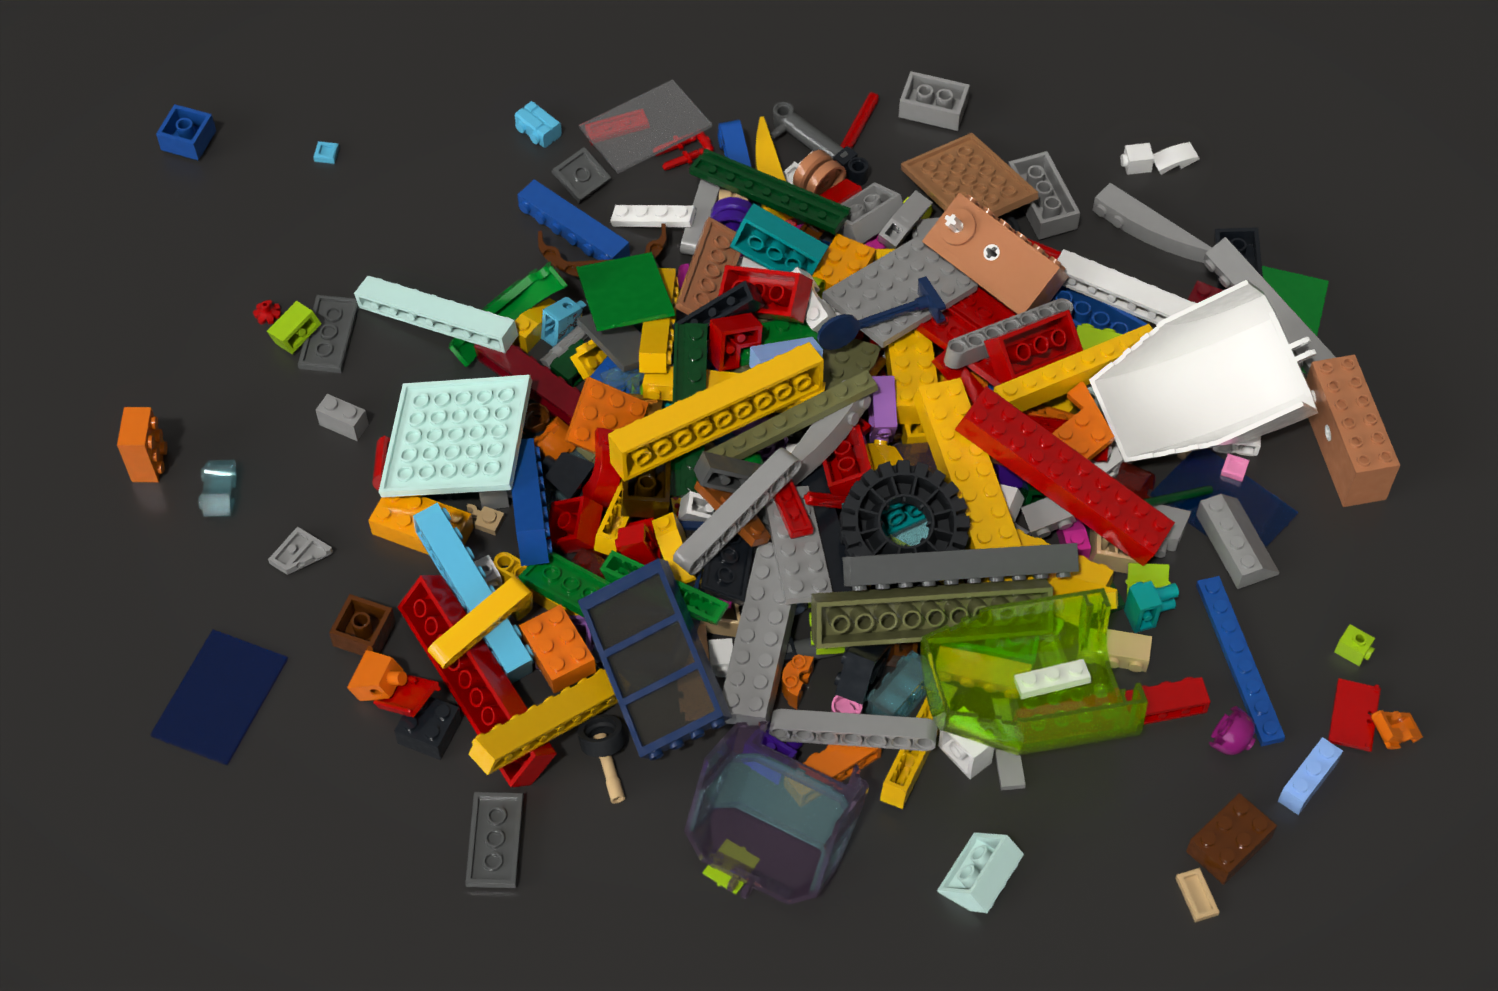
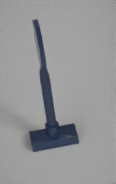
M927 276L918 279L919 297L915 298V301L865 317L861 320H857V318L850 314L837 315L822 325L817 335L818 343L827 350L839 349L849 344L856 337L860 329L916 310L928 309L938 324L945 321L941 310L946 309V305Z

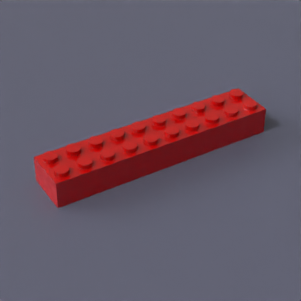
M987 386L954 429L1142 566L1156 554L1175 523Z
M420 575L398 605V609L477 735L481 733L486 734L497 724L501 723L503 725L514 715L525 713L528 708L483 639L445 669L427 651L430 645L467 614L442 575ZM548 741L499 770L510 787L529 786L534 783L557 753Z

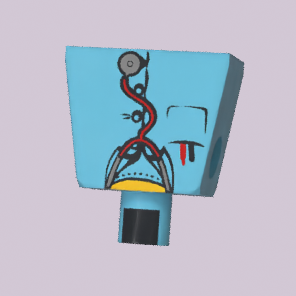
M564 297L543 309L541 339L554 347L578 326L577 318L582 317V314L587 311L586 304L583 301L575 303L570 298Z

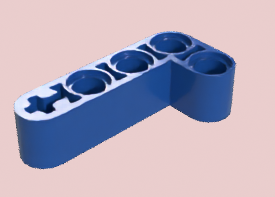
M740 120L719 123L717 132L720 149L724 150L725 157L751 167Z

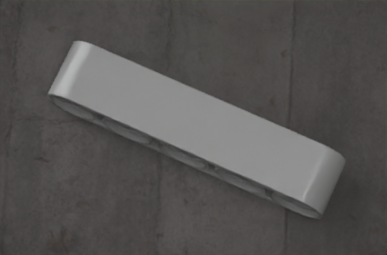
M703 179L700 180L692 205L696 209V214L692 227H685L680 245V253L694 254L705 221L711 215V208L719 200V189H723L722 187Z

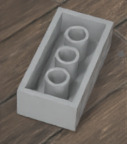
M1047 151L1008 162V165L1038 191L1039 199L1021 206L1038 240L1078 229L1080 211Z

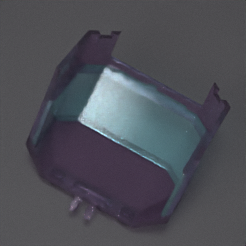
M759 721L758 725L748 726L747 722H737L704 758L684 832L700 861L732 876L727 890L733 892L739 881L746 883L741 890V897L744 899L750 895L753 887L788 905L816 898L837 870L860 816L869 785L866 779L862 780L860 777V769L857 763L853 768L849 783L846 785L763 745L769 721Z

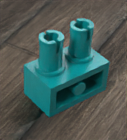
M1148 581L1145 583L1137 582L1129 587L1124 612L1134 633L1155 628L1160 612L1175 609L1176 602L1174 598L1179 597V589L1176 583L1156 588L1152 581Z

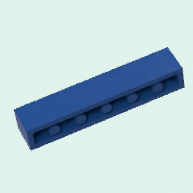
M535 179L517 194L518 206L523 213H528L538 223L549 227L554 234L562 236L568 243L580 248L587 256H592L596 260L618 259L630 256V247L627 240Z

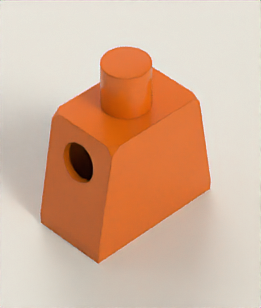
M366 650L347 689L359 701L388 699L393 695L397 685H405L407 674L392 657Z

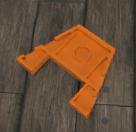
M1081 381L1067 393V398L1080 411L1052 434L1090 461L1114 442L1115 436L1085 383Z

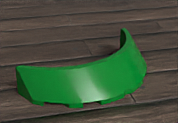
M548 262L540 270L536 268L529 272L522 280H517L481 310L516 320L521 313L568 285L554 265ZM458 338L452 339L449 343V349L465 367L469 366L477 356L474 348L476 344Z

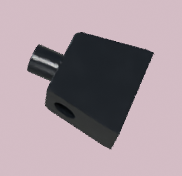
M562 452L557 460L549 455L546 456L542 462V467L548 470L545 478L549 484L565 499L583 496L582 487L589 481L594 469V463Z

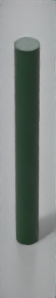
M1207 485L1143 500L1152 506L1212 494L1213 487Z

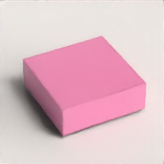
M1228 453L1221 475L1242 482L1250 460Z

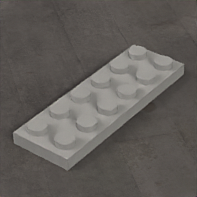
M809 486L796 487V490L814 528L813 534L791 539L774 499L772 498L765 505L785 605L809 603L813 593L833 592L814 508L812 505L805 504V499H803L804 495H807V492L810 491Z

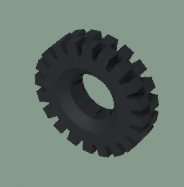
M898 460L896 465L892 466L890 461L879 464L877 470L873 471L871 468L862 475L859 481L854 483L842 506L839 518V526H841L839 537L841 544H845L846 547L844 553L846 557L964 550L969 537L967 531L970 528V518L965 515L968 507L964 497L959 499L957 496L959 489L953 481L947 484L944 481L946 475L937 469L934 473L928 471L929 465L917 462L916 466H910V460ZM895 503H909L919 508V511L924 513L928 521L926 527H929L927 538L922 537L920 543L913 546H908V544L902 546L892 542L891 538H888L882 530L883 521H880L881 513L883 510L888 511L890 505ZM913 582V587H921V582ZM898 583L890 584V588H899Z

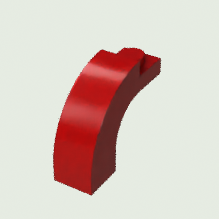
M598 427L595 430L594 469L589 481L582 488L583 496L603 505L602 511H605L612 501L621 477L610 463L608 434L614 430Z

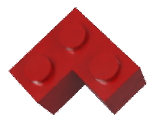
M752 313L710 319L707 359L718 371L739 368L741 348L761 345L763 325Z
M654 517L628 523L627 527L618 528V538L615 539L617 551L643 565L658 558L661 559L662 553L652 521L655 520Z

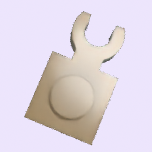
M467 504V511L472 512L471 515L473 522H475V529L496 536L505 519V513L486 506L480 511L475 505Z

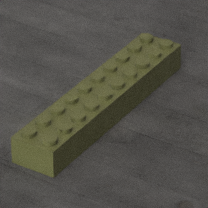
M1044 578L811 594V639L816 648L821 649L1052 633L1053 587Z

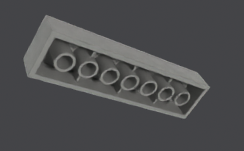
M770 542L757 546L722 692L732 715V718L725 721L726 723L754 728L759 727L769 730L797 604L785 605L773 544Z

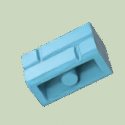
M529 102L524 108L515 113V126L520 133L525 132L534 144L539 143L542 147L546 148L552 144V141L561 137V123L534 102Z

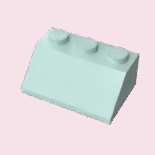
M974 832L937 891L969 911L988 913L1001 890L1006 886V882L1011 874L1018 867L1024 854L1008 835Z

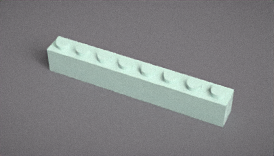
M367 276L354 292L358 306L361 309L503 353L507 352L518 337L515 320L509 317L499 316L489 311L457 303L453 300L420 292L417 289L384 281L381 278Z

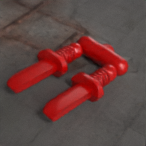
M698 131L696 135L691 134L680 139L676 136L673 138V142L656 148L653 153L655 156H659L675 149L682 150L684 145L695 142L698 139L703 148L689 153L685 150L682 152L683 156L665 162L662 167L664 170H669L684 163L692 164V160L702 155L704 149L714 151V147L711 144L710 138L703 131Z

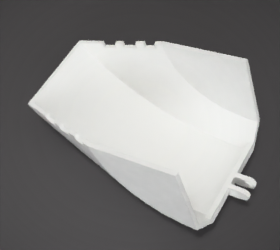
M1248 280L1162 320L1152 331L1143 335L1140 338L1141 340L1131 348H1127L1114 362H1110L1089 379L1125 463L1242 442L1284 428L1318 413L1313 394L1299 366L1300 362L1316 355L1315 349L1308 350L1296 357L1293 350L1310 343V338L1305 337L1289 344L1280 321L1264 292Z

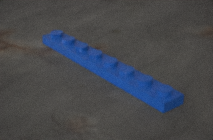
M1220 576L1198 580L1196 587L1246 711L1255 723V733L1261 747L1283 742L1285 739L1284 732Z

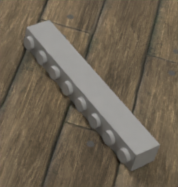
M1226 237L1205 253V266L1209 271H1214L1219 276L1218 279L1225 288H1230L1248 280L1264 292L1280 321L1289 344L1305 337L1310 338V343L1293 350L1296 357L1308 350L1315 349L1316 355L1299 363L1300 368H1303L1307 375L1312 362L1336 358Z

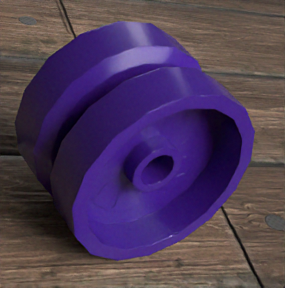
M739 197L723 198L713 205L710 217L737 232L752 204Z

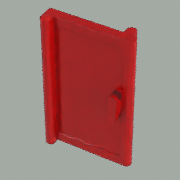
M407 674L405 685H397L390 698L374 700L373 703L380 709L414 718L434 690L440 691L441 688L438 686L439 682Z
M1338 678L1328 735L1329 742L1368 752L1372 751L1375 724L1368 713L1373 714L1378 711L1381 692L1379 685L1371 686Z

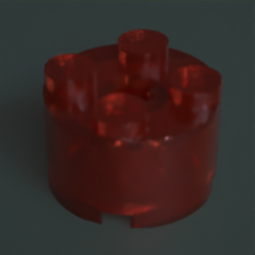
M1125 462L1121 464L1117 477H1113L1142 499L1150 498V496H1147L1149 489L1153 490L1155 484V474Z

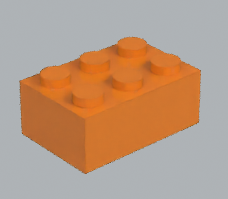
M124 407L117 446L132 482H159L160 474L164 472L163 455L167 454V442L163 440V431L158 427V418L154 416L151 407Z
M561 604L519 625L522 635L521 639L532 650L534 654L533 659L553 693L596 673L593 655Z

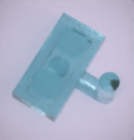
M616 366L600 373V378L603 383L618 390L628 388L631 394L641 395L640 382L643 381L645 373H639V368L623 373Z

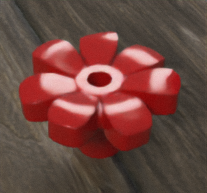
M271 300L257 304V310L253 311L254 317L258 318V323L262 325L266 323V320L268 324L275 323L274 318L278 319L281 316L280 305H273Z

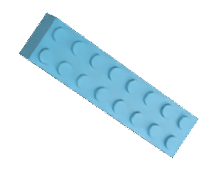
M437 502L413 515L414 529L438 571L466 614H468L490 596L495 589L492 585L488 587L481 566L476 567L473 561L475 557L469 546L464 547L461 541L463 537L459 529L452 527L448 511L445 507L441 509ZM507 617L482 639L512 684L532 673V664L534 663L532 657H534V654L528 644L523 645L520 639L522 637L520 630L516 625L512 626L508 619L509 617Z

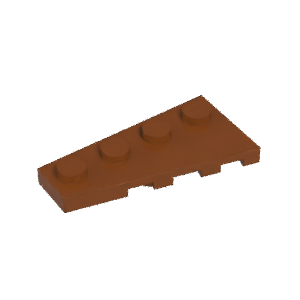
M699 481L694 486V489L715 510L733 494L703 487ZM757 515L738 532L751 547L767 544L771 537Z

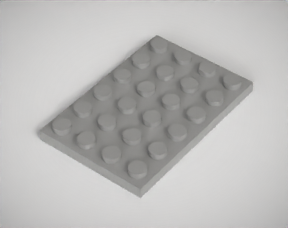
M917 236L823 291L822 299L839 313L850 314L857 318V320H861L865 317L915 301V298L919 297L918 279L927 276L946 305V309L977 291L978 284L926 246ZM928 309L916 310L860 330L884 348L918 327L919 324L930 320L932 315Z

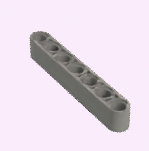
M1057 299L954 338L948 342L944 363L949 368L958 369L989 357L984 343L985 340L1053 313L1070 310L1072 315L1074 306L1067 299Z
M779 448L676 550L673 561L690 575L698 573L797 474L802 465L801 460L785 448Z
M777 709L772 712L769 734L784 742L930 751L936 746L938 724L928 718Z

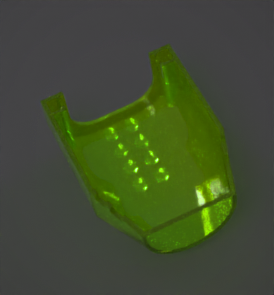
M1100 588L986 606L980 609L979 614L969 618L965 616L961 618L960 623L952 627L945 625L921 636V666L924 687L930 712L937 728L1016 756L1139 736L1143 729L1148 701L1140 682L1135 683L1131 701L1126 700V689L1119 690L1107 651L1106 636L1111 605L1105 589ZM1084 659L1091 675V683L1021 699L1014 682V675Z

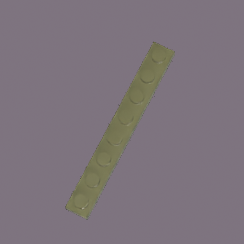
M865 370L706 452L742 460L878 391V386L868 370Z

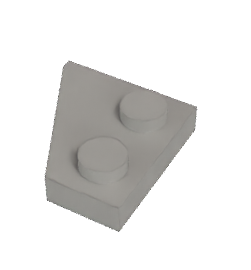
M297 526L268 560L272 566L288 575L331 555L333 550L331 546Z

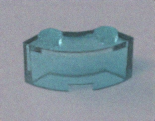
M208 460L204 468L201 469V479L204 481L203 492L199 496V509H203V517L231 516L235 499H230L232 488L236 487L235 460Z

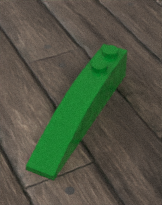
M612 550L601 566L600 571L605 579L612 583L644 565ZM660 576L630 591V593L674 611ZM676 580L691 618L717 625L729 604Z

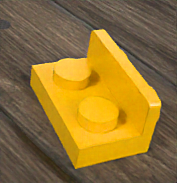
M591 339L577 347V353L570 358L584 380L594 373L607 355Z

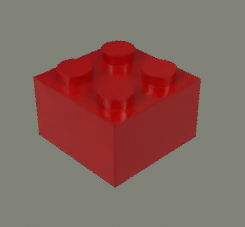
M586 496L552 502L549 514L551 537L546 538V540L551 539L552 549L561 554L594 549L603 505Z

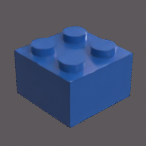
M174 104L157 131L156 136L162 151L199 160L215 134L216 127L212 114Z

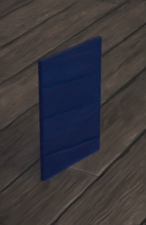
M1208 448L1192 451L1150 494L1151 497L1211 485L1213 487L1212 494L1163 505L1191 511L1188 523L1208 537L1196 516L1200 501L1219 494L1238 498L1265 548L1298 515L1295 509L1245 475L1242 482L1222 476L1221 471L1225 460Z
M212 629L152 730L151 737L228 765L286 664L288 657Z

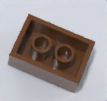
M1239 793L1190 839L1186 852L1224 885L1273 837L1277 825Z

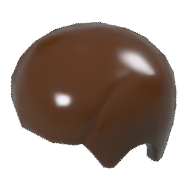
M540 403L528 404L523 432L529 435L544 431L551 421V414L548 408Z

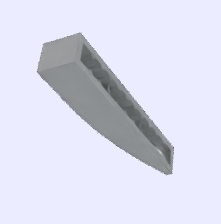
M1109 183L1094 199L1092 211L1098 216L1105 218L1115 227L1122 229L1137 239L1161 250L1204 263L1205 253L1212 248L1112 183Z
M870 395L811 424L791 452L802 462L800 470L792 478L794 485H797L820 466L846 438L852 428L858 423L864 411L870 406L872 401Z

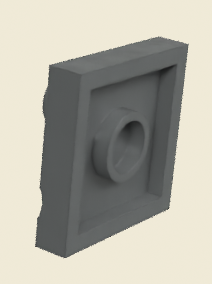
M585 147L552 170V174L578 203L611 179L609 174Z

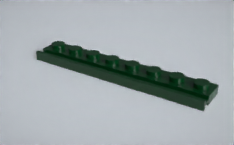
M704 149L703 154L699 155L689 168V173L693 176L835 235L845 223L847 216L851 214V208L708 149Z
M675 323L672 404L706 389L707 324ZM705 444L671 460L670 498H682L690 491L698 493L694 489L698 479L693 469L705 449Z

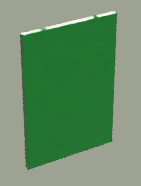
M652 252L576 267L597 332L675 316V311Z
M1262 266L1264 280L1317 336L1329 281Z

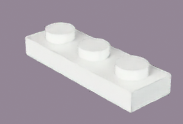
M1084 659L1016 674L1014 675V682L1021 699L1091 683V675Z

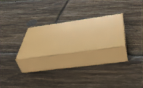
M1200 868L1176 875V881L1195 922L1219 915V909Z

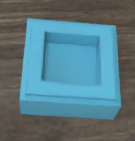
M318 141L314 162L335 164L339 144Z

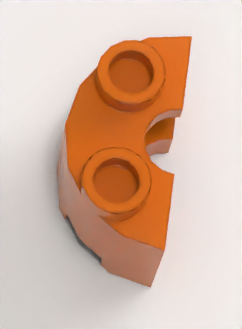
M558 416L546 426L545 431L540 436L534 438L535 447L539 446L542 462L548 455L557 460L562 452L571 453L576 448L575 445L564 441L569 426Z
M795 655L783 669L782 693L789 706L798 709L803 697V691H801L803 684H808L813 673L814 657Z
M1380 710L1371 715L1388 749L1401 748L1400 743L1410 739L1415 743L1423 738L1411 713L1399 711L1384 712V710Z

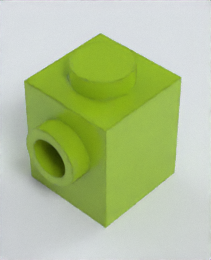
M1350 624L1339 640L1334 653L1360 667L1364 659L1369 661L1375 650L1372 647L1375 638Z

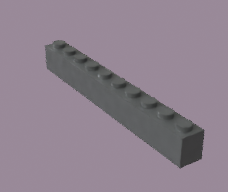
M1077 543L843 557L844 586H852V591L867 590V585H875V589H889L890 584L898 583L899 588L913 587V582H921V586H935L936 581L944 580V585L959 584L958 579H967V583H981V578L989 577L990 582L1004 581V576H1012V580H1026V575L1034 574V579L1049 578L1048 573H1056L1057 577H1071V572H1079Z

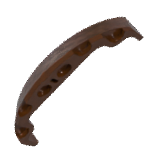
M665 223L661 224L662 233L660 238L646 245L645 253L652 252L654 259L667 242ZM542 230L538 231V248L540 252L556 268L565 273L579 277L576 267L608 261H565L561 258L560 252L556 247L544 244Z

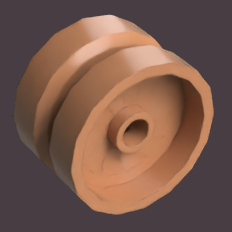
M816 150L806 156L799 164L793 176V184L821 195L843 181L846 177V170L824 150Z

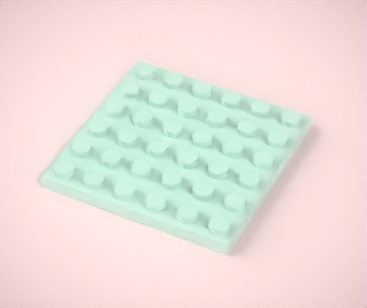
M518 375L404 383L379 487L380 496L398 497L512 490L532 385L531 376Z

